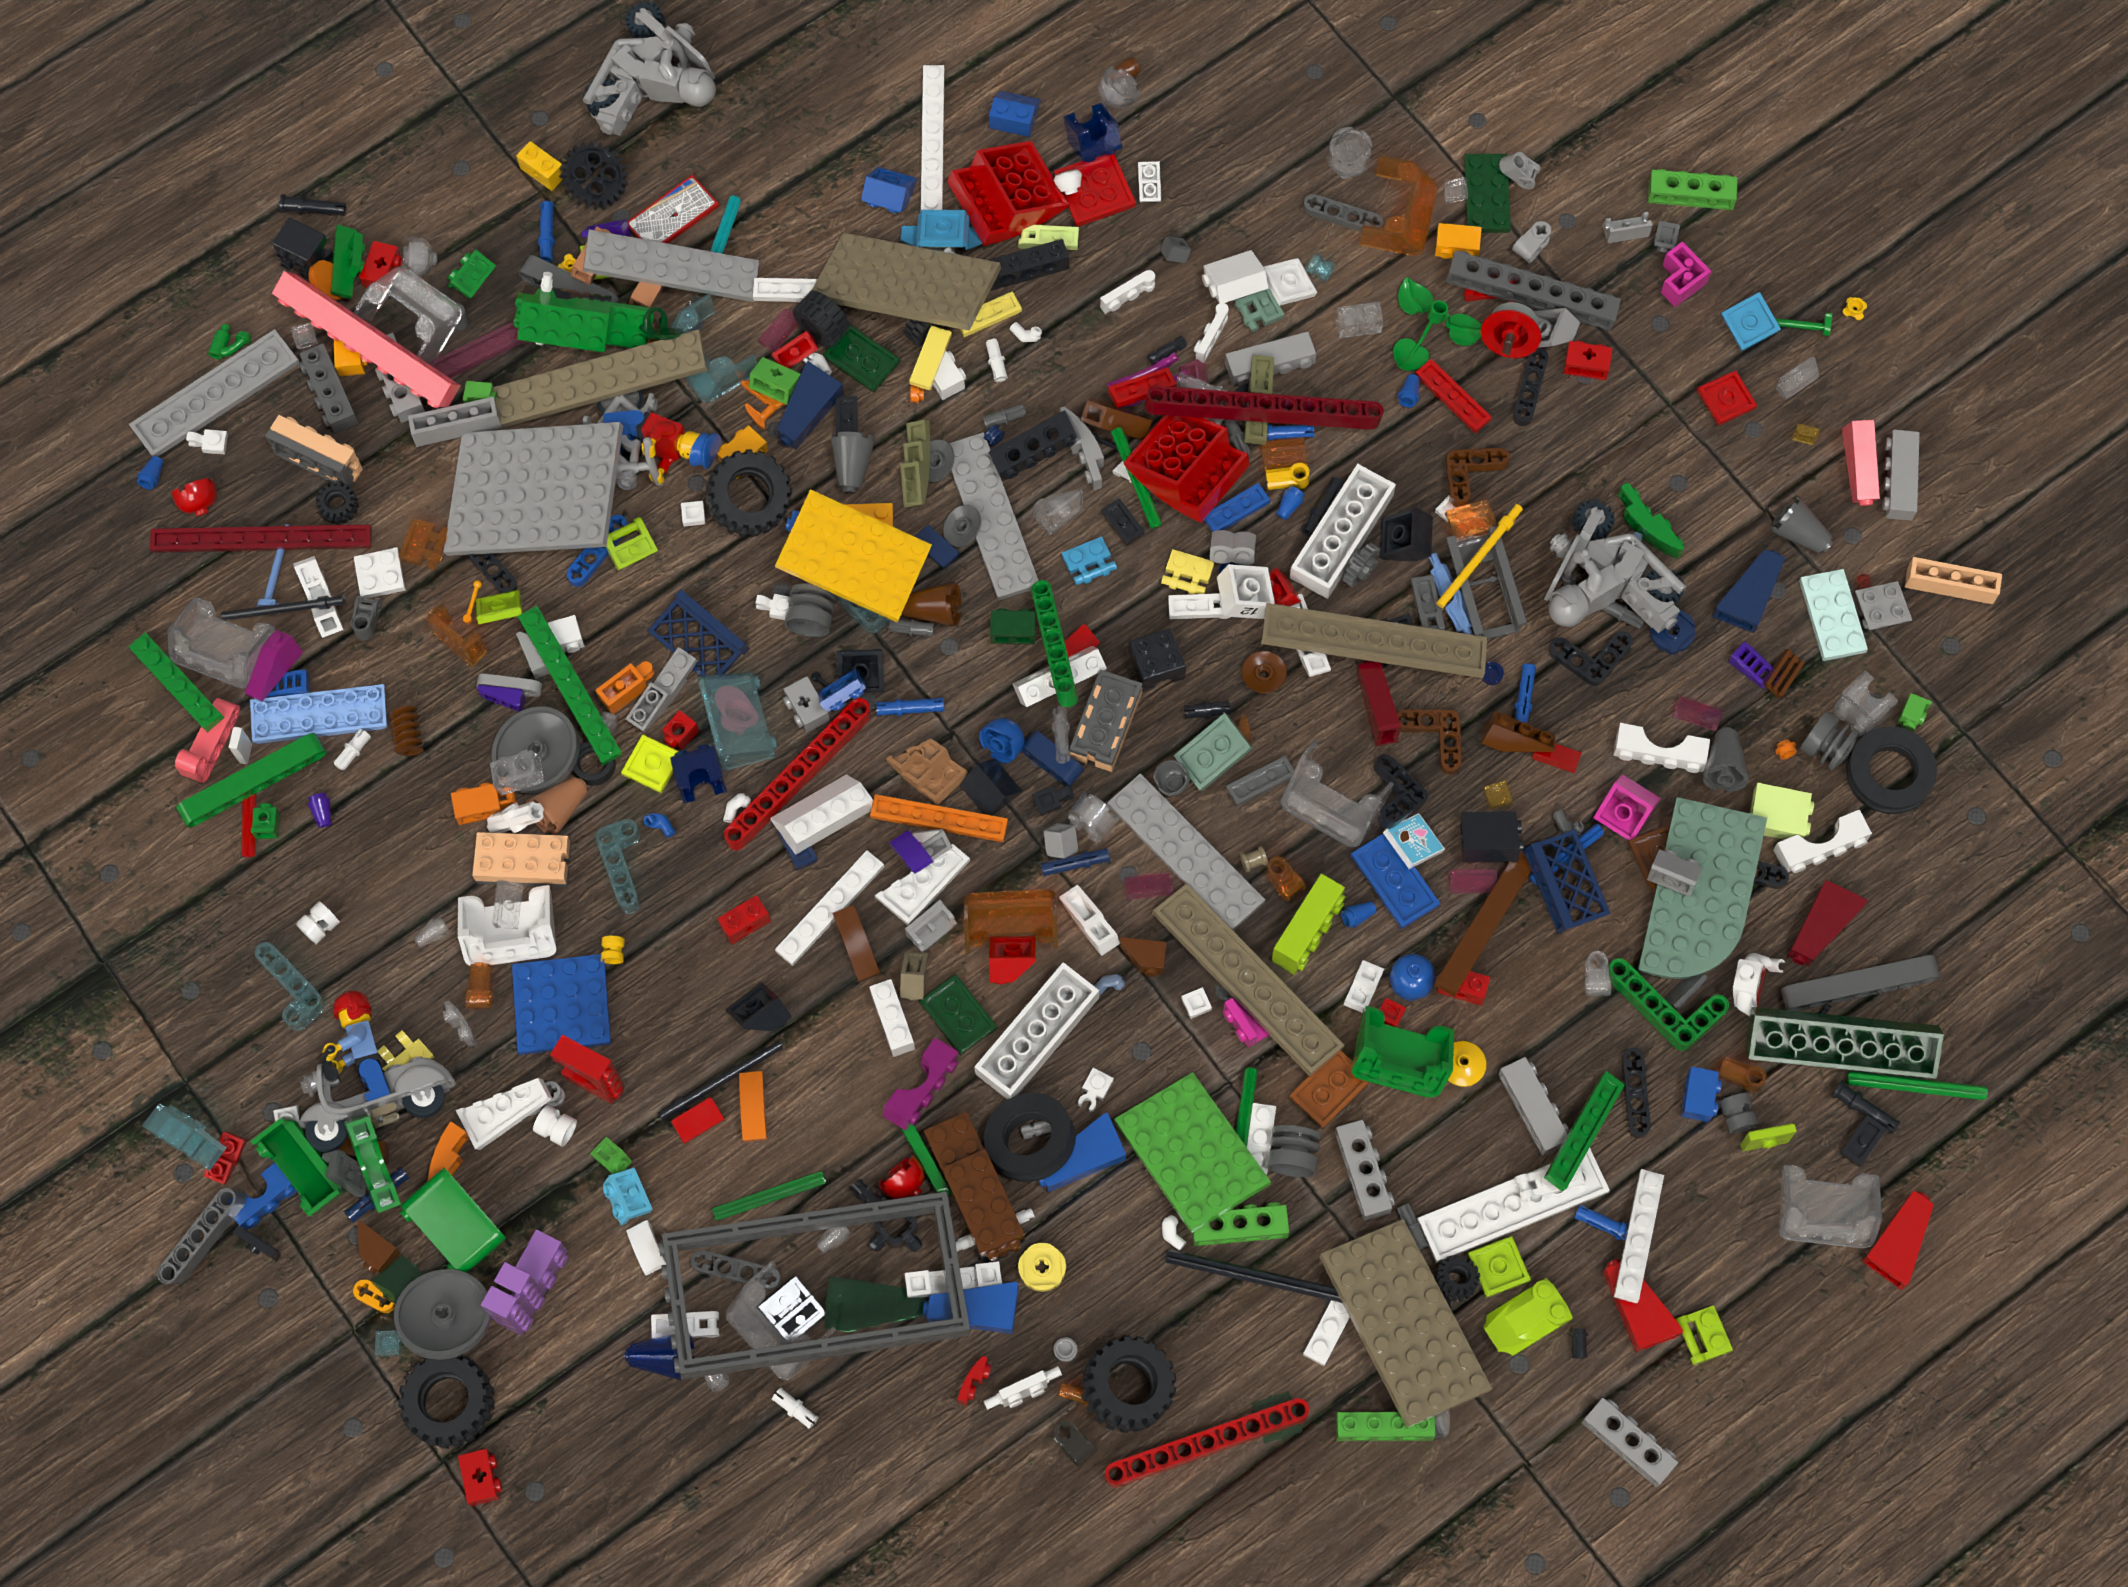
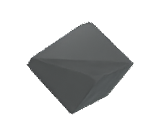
M1165 236L1160 249L1167 261L1181 263L1187 262L1191 252L1184 238Z

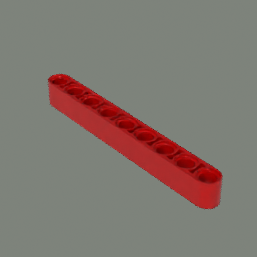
M864 698L854 699L734 819L724 832L726 843L730 849L741 850L770 822L771 817L775 816L866 725L871 718L870 706L867 700ZM859 708L866 710L863 714L855 713ZM843 724L850 725L846 730L840 729V726ZM829 739L835 741L834 744L830 746L824 744V742ZM812 755L819 756V759L816 761L808 760ZM796 771L804 772L800 777L793 776ZM782 786L788 788V790L784 793L777 792V790ZM766 802L773 804L768 809L761 807ZM749 818L757 819L752 825L746 824ZM733 834L741 835L740 839L736 841L730 840V837Z
M1293 1399L1113 1462L1105 1470L1106 1482L1111 1487H1121L1298 1425L1307 1419L1309 1405L1303 1399ZM1299 1405L1305 1410L1304 1415L1300 1417L1293 1415L1291 1409L1294 1406ZM1274 1413L1279 1414L1282 1422L1274 1425L1269 1421V1416ZM1254 1421L1258 1423L1260 1429L1254 1433L1249 1432L1246 1429V1424ZM1228 1429L1234 1430L1237 1437L1232 1441L1226 1440L1223 1436L1224 1431ZM1205 1437H1209L1214 1441V1445L1206 1449L1201 1446L1200 1441ZM1186 1445L1190 1447L1191 1453L1183 1457L1179 1455L1177 1450L1180 1446ZM1159 1453L1166 1454L1168 1462L1164 1465L1156 1463V1455ZM1141 1461L1145 1464L1146 1468L1143 1472L1137 1473L1132 1469L1133 1463ZM1113 1469H1118L1123 1473V1476L1120 1480L1114 1481L1110 1479L1109 1473Z

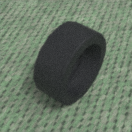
M589 741L580 744L579 756L573 768L576 777L581 778L590 786L606 783L613 776L616 769L615 759L608 762L602 772L588 775L582 771L580 762L586 754L595 751Z

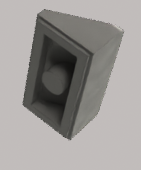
M1701 973L1697 976L1683 979L1664 999L1677 1011L1704 985L1707 975Z

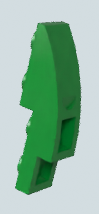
M1629 482L1622 485L1618 496L1626 506L1623 518L1635 532L1641 533L1643 535L1642 539L1657 550L1676 559L1680 558L1684 550V543L1679 536L1674 534L1670 522L1666 518L1664 519L1660 513L1652 517L1651 509L1640 500V494L1637 489L1632 488Z

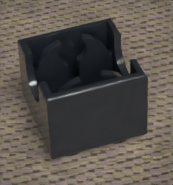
M290 217L272 241L276 251L275 255L281 261L280 265L288 271H291V269L297 271L301 277L307 280L309 279V268L313 264L321 260L330 262L333 259L332 249L329 248L327 250L323 248L328 241L325 234Z
M1172 628L1129 641V655L1140 683H1143V692L1155 689L1156 684L1167 679H1173V682L1185 679L1186 666Z

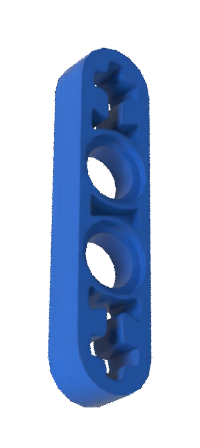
M621 515L612 516L610 518L608 534L615 531L614 524L618 525L621 522L622 527L626 526V519ZM623 537L613 541L615 547ZM606 547L585 548L567 570V578L572 586H583L609 555ZM590 554L597 557L596 561L592 564L585 562V558ZM581 573L582 577L574 579L573 574Z

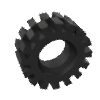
M912 319L908 321L904 334L917 347H921L924 345L930 327L940 328L941 325Z
M330 482L331 487H328L326 484L323 486L324 491L321 489L318 491L320 496L316 495V506L325 521L328 520L331 524L335 521L336 525H340V521L343 520L345 524L347 523L346 518L349 517L352 520L354 518L352 513H357L358 500L352 488H349L347 484L343 486L342 482H338L337 485L334 482ZM343 497L345 504L341 508L334 510L329 507V503L333 498Z
M1455 1255L1453 1259L1452 1256H1448L1446 1260L1443 1259L1434 1276L1441 1292L1445 1293L1444 1297L1447 1299L1448 1296H1451V1301L1454 1302L1457 1298L1459 1302H1463L1465 1298L1468 1300L1471 1295L1473 1296L1480 1282V1273H1477L1478 1267H1472L1474 1263L1472 1260L1466 1262L1467 1257L1465 1256L1462 1259H1459V1255ZM1449 1274H1460L1466 1282L1464 1284H1457L1449 1278Z

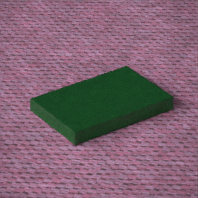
M850 325V329L836 344L828 348L823 354L828 362L873 393L876 392L901 363L900 358L852 325Z
M957 974L919 1000L921 1006L960 1056L998 1029L997 1025Z

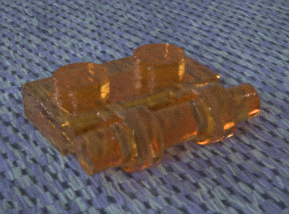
M413 518L400 551L399 560L421 566L423 559H428L427 568L435 570L437 563H440L442 558L441 552L448 538L446 536L448 528L441 527L440 532L435 533V525L433 523ZM430 541L435 542L432 551L427 550Z

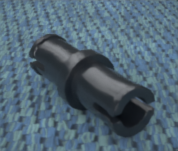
M1227 700L1213 703L1204 701L1203 704L1184 705V712H1186L1184 716L1185 719L1198 717L1209 719L1211 716L1223 715L1224 713L1230 715L1231 711L1230 707H1228L1230 703Z

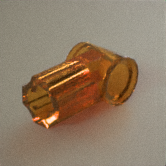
M483 962L470 964L469 988L466 990L465 999L467 1009H491L490 964Z
M1726 1056L1719 1070V1077L1744 1086L1747 1091L1753 1093L1762 1089L1767 1077L1766 1072L1761 1067H1751ZM1756 1075L1759 1077L1760 1083H1752L1749 1080V1076Z

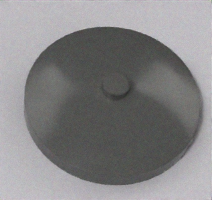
M532 707L522 710L503 724L494 739L492 763L495 772L507 786L518 792L527 794L544 792L560 784L573 770L580 750L578 732L573 723L556 709Z
M441 1269L419 1276L402 1291L395 1305L394 1323L400 1340L410 1351L428 1359H450L468 1352L483 1339L490 1326L491 1316L481 1306L487 1295L486 1289L476 1278L458 1270Z

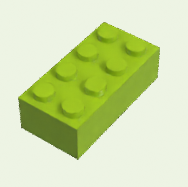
M1320 874L1274 947L1272 956L1274 964L1293 975H1296L1298 970L1303 971L1309 962L1310 951L1315 952L1321 942L1322 932L1325 934L1328 932L1333 923L1334 914L1338 915L1344 906L1343 902L1346 898L1343 895L1344 886Z

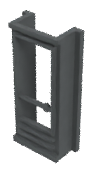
M1498 526L1489 527L1487 535L1458 542L1455 535L1446 537L1457 576ZM1501 537L1479 563L1493 561L1497 576H1491L1488 579L1470 583L1467 578L1460 587L1474 635L1487 637V640L1518 633L1522 625L1527 624ZM1498 580L1511 624L1483 630L1470 586L1487 582L1494 583Z

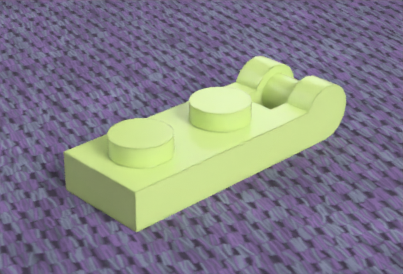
M1032 225L1023 230L1020 234L1021 238L1018 240V247L1020 249H1027L1063 239L1067 250H1078L1079 227ZM1035 235V238H1029V236Z

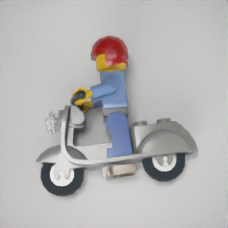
M346 991L338 996L333 1005V1016L335 1019L340 1020L341 1026L346 1029L348 1036L337 1041L338 1044L336 1045L327 1043L322 1051V1064H317V1070L313 1071L311 1075L306 1076L304 1074V1080L300 1081L304 1094L309 1093L310 1097H312L314 1093L318 1092L320 1103L309 1107L302 1114L299 1126L305 1129L309 1144L321 1152H332L341 1148L348 1137L344 1121L363 1114L369 1115L375 1128L397 1122L400 1118L399 1114L389 1113L403 1108L414 1117H432L443 1107L444 1094L456 1085L454 1078L443 1065L422 1056L410 1060V1063L402 1066L400 1064L390 1066L383 1076L369 1025L372 1018V1008L367 997L358 991ZM352 1049V1052L343 1056L342 1060H334L338 1051ZM355 1063L359 1078H361L362 1084L368 1092L342 1101H332L330 1087H336L340 1084L339 1074L344 1066L349 1067Z

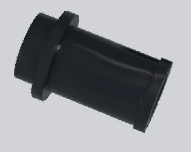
M1572 1329V1334H1569L1572 1337V1358H1588L1586 1337H1589V1334L1586 1333V1329Z

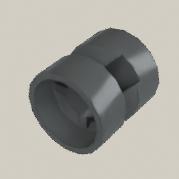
M1749 1093L1736 1094L1719 1102L1723 1115L1728 1116L1726 1124L1730 1134L1746 1132L1759 1126L1756 1113L1750 1110L1753 1104Z

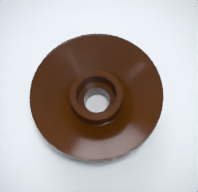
M1268 651L1253 653L1245 660L1242 667V678L1245 684L1251 690L1262 694L1278 690L1284 684L1287 675L1284 661L1278 655ZM1266 673L1268 677L1262 678L1260 674Z

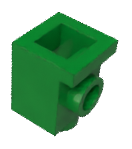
M263 803L259 805V808H253L251 833L255 839H279L280 812L277 808L269 803Z

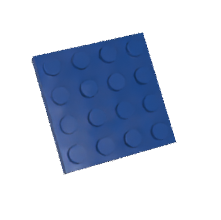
M601 954L512 964L517 1050L519 1055L550 1052L554 1049L562 1034L585 1047L611 1045L606 964L604 959L601 962Z

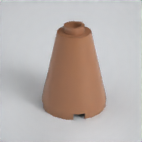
M571 777L528 799L525 804L529 802L540 803L544 808V817L534 824L543 833L548 830L552 833L551 835L559 834L587 795V785L581 778Z

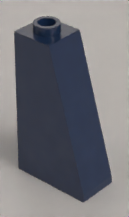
M807 361L777 428L781 444L787 448L792 447L795 450L799 448L835 405V397H841L844 394L842 383L809 361Z
M1764 549L1717 605L1713 618L1755 633L1785 557L1776 551Z

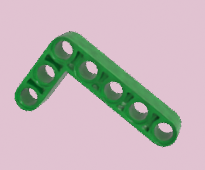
M1621 958L1614 959L1606 972L1608 981L1680 1051H1685L1692 1047L1723 1018L1729 1008V1002L1724 996L1714 995L1685 1020L1626 960ZM1613 968H1620L1623 971V975H1616L1613 972ZM1636 984L1640 991L1633 992L1629 985ZM1645 1001H1653L1656 1004V1008L1647 1007ZM1718 1004L1722 1011H1714L1711 1005ZM1663 1017H1668V1018H1670V1019L1672 1020L1673 1024H1672V1025H1666V1024H1664L1663 1021H1662V1018H1663ZM1695 1019H1702L1706 1026H1698L1695 1023ZM1679 1034L1687 1035L1689 1041H1681L1679 1038Z

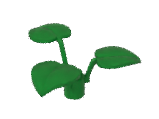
M1408 277L1404 279L1398 292L1400 308L1409 315H1415L1419 311L1421 314L1428 312L1427 318L1429 323L1417 344L1409 338L1400 339L1395 344L1393 357L1400 369L1415 371L1427 363L1429 352L1420 345L1432 324H1440L1445 320L1446 327L1450 329V339L1461 346H1470L1481 338L1482 324L1479 321L1465 314H1454L1448 319L1450 316L1447 313L1448 305L1444 301L1436 300L1433 302V296L1427 288Z

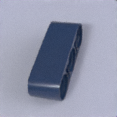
M1035 730L1024 742L1022 752L1064 786H1071L1083 773V767L1040 732Z

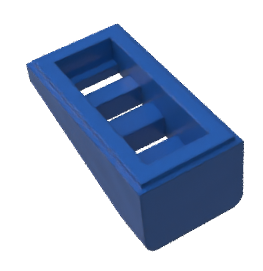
M307 670L286 672L276 684L275 691H271L266 698L310 693L309 672ZM297 680H300V686H297ZM283 681V689L280 690V682ZM288 681H292V688H288Z

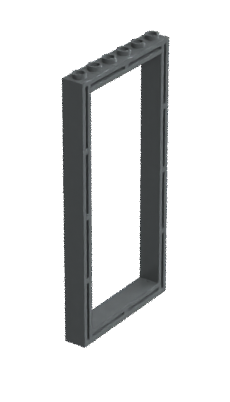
M947 1192L662 1234L663 1242H658L660 1256H665L666 1265H661L663 1280L668 1279L669 1288H664L666 1303L671 1302L672 1311H668L669 1326L674 1325L675 1334L671 1335L672 1350L677 1349L678 1358H674L675 1373H681V1380L969 1336L970 1327ZM934 1213L951 1319L692 1359L678 1251Z

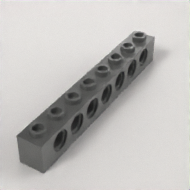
M1455 250L1445 281L1449 284L1520 303L1538 310L1566 308L1579 322L1611 331L1615 323L1621 301L1620 298H1616L1612 294H1603L1591 288L1575 286L1571 282L1558 281L1550 276H1541L1532 273L1530 270L1514 268L1509 264L1497 263L1486 257L1473 256L1465 251ZM1571 299L1577 300L1578 303L1573 302Z

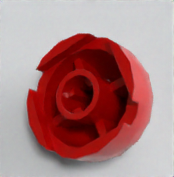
M213 478L197 480L184 485L185 487L181 492L178 488L171 492L173 501L179 510L187 514L195 513L197 517L209 513L208 508L213 506L217 499V490Z
M911 1155L910 1159L906 1157L888 1172L889 1178L886 1181L882 1178L878 1183V1187L889 1198L914 1197L922 1191L920 1186L924 1182L925 1174L920 1162L914 1155Z

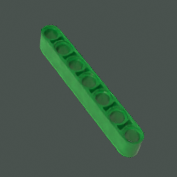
M1039 580L1032 585L1031 591L1056 696L1062 707H1071L1077 703L1078 695L1052 588L1048 581Z
M309 733L185 799L176 806V809L188 828L197 826L318 761L326 755L327 751L317 735Z

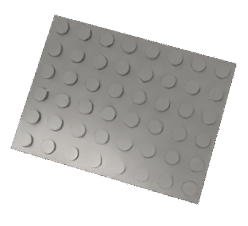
M620 422L469 432L462 435L443 552L447 556L606 547L623 425Z

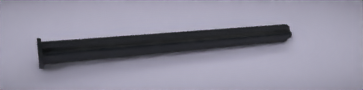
M1171 1249L1166 1253L1165 1260L1170 1264L1342 1303L1333 1286Z

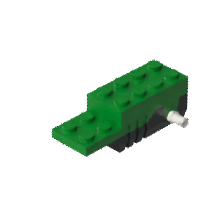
M551 272L543 273L541 285L526 284L524 290L518 292L516 298L517 309L513 326L519 328L518 340L536 342L538 345L550 344L605 352L606 344L634 348L645 345L649 340L648 336L639 329V326L643 324L644 315L649 307L611 302L612 296L609 295L601 296V294L596 293L592 295L589 292L579 293V291L555 288L552 286L553 274ZM654 312L652 313V315H651V317H650L651 326H652V322H653V314H654Z

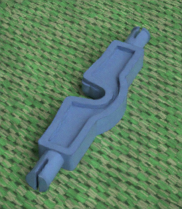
M1433 553L1429 557L1433 566L1430 572L1434 577L1438 594L1442 596L1454 580L1447 565L1440 562L1437 553ZM1459 588L1454 594L1453 600L1446 606V611L1458 632L1473 635L1462 591Z

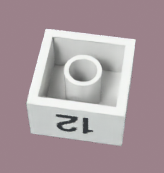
M1228 564L1217 576L1223 613L1226 617L1264 619L1266 603L1275 604L1268 567Z

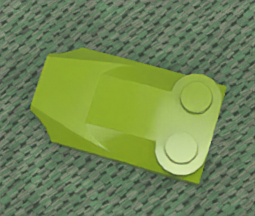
M1545 1278L1487 1314L1486 1323L1483 1328L1499 1352L1509 1353L1513 1357L1571 1321L1573 1317L1555 1286Z

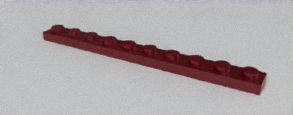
M370 524L151 529L150 536L151 552L371 548L372 526Z

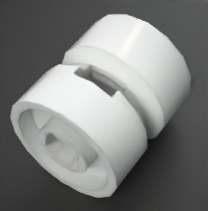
M319 901L310 909V915H304L295 924L317 945L326 936L325 931H331L340 921Z
M546 1105L534 1123L533 1132L544 1138L550 1136L552 1142L563 1147L573 1135L577 1120L567 1114L560 1115L559 1110Z

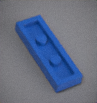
M1257 483L1214 508L1204 521L1212 532L1225 530L1270 504V499L1260 484Z

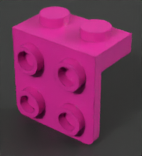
M1231 998L1224 1002L1223 1015L1228 1023L1233 1024L1237 1037L1241 1042H1245L1248 1048L1269 1036L1237 1001Z

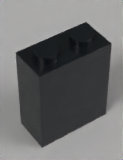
M1516 811L1461 813L1460 830L1463 862H1518L1519 853H1523V839H1519L1518 834L1522 832L1521 820H1517Z

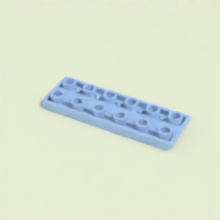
M384 684L265 698L262 702L256 699L250 700L252 742L257 744L296 740L309 733H315L317 737L356 733L359 729L373 731L387 727Z

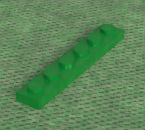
M146 632L129 646L132 652L207 733L225 718Z
M1607 1071L1601 1074L1543 1177L1562 1192L1569 1186L1625 1085Z

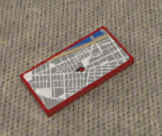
M691 175L630 219L628 226L636 238L669 244L716 210L719 204L700 182Z

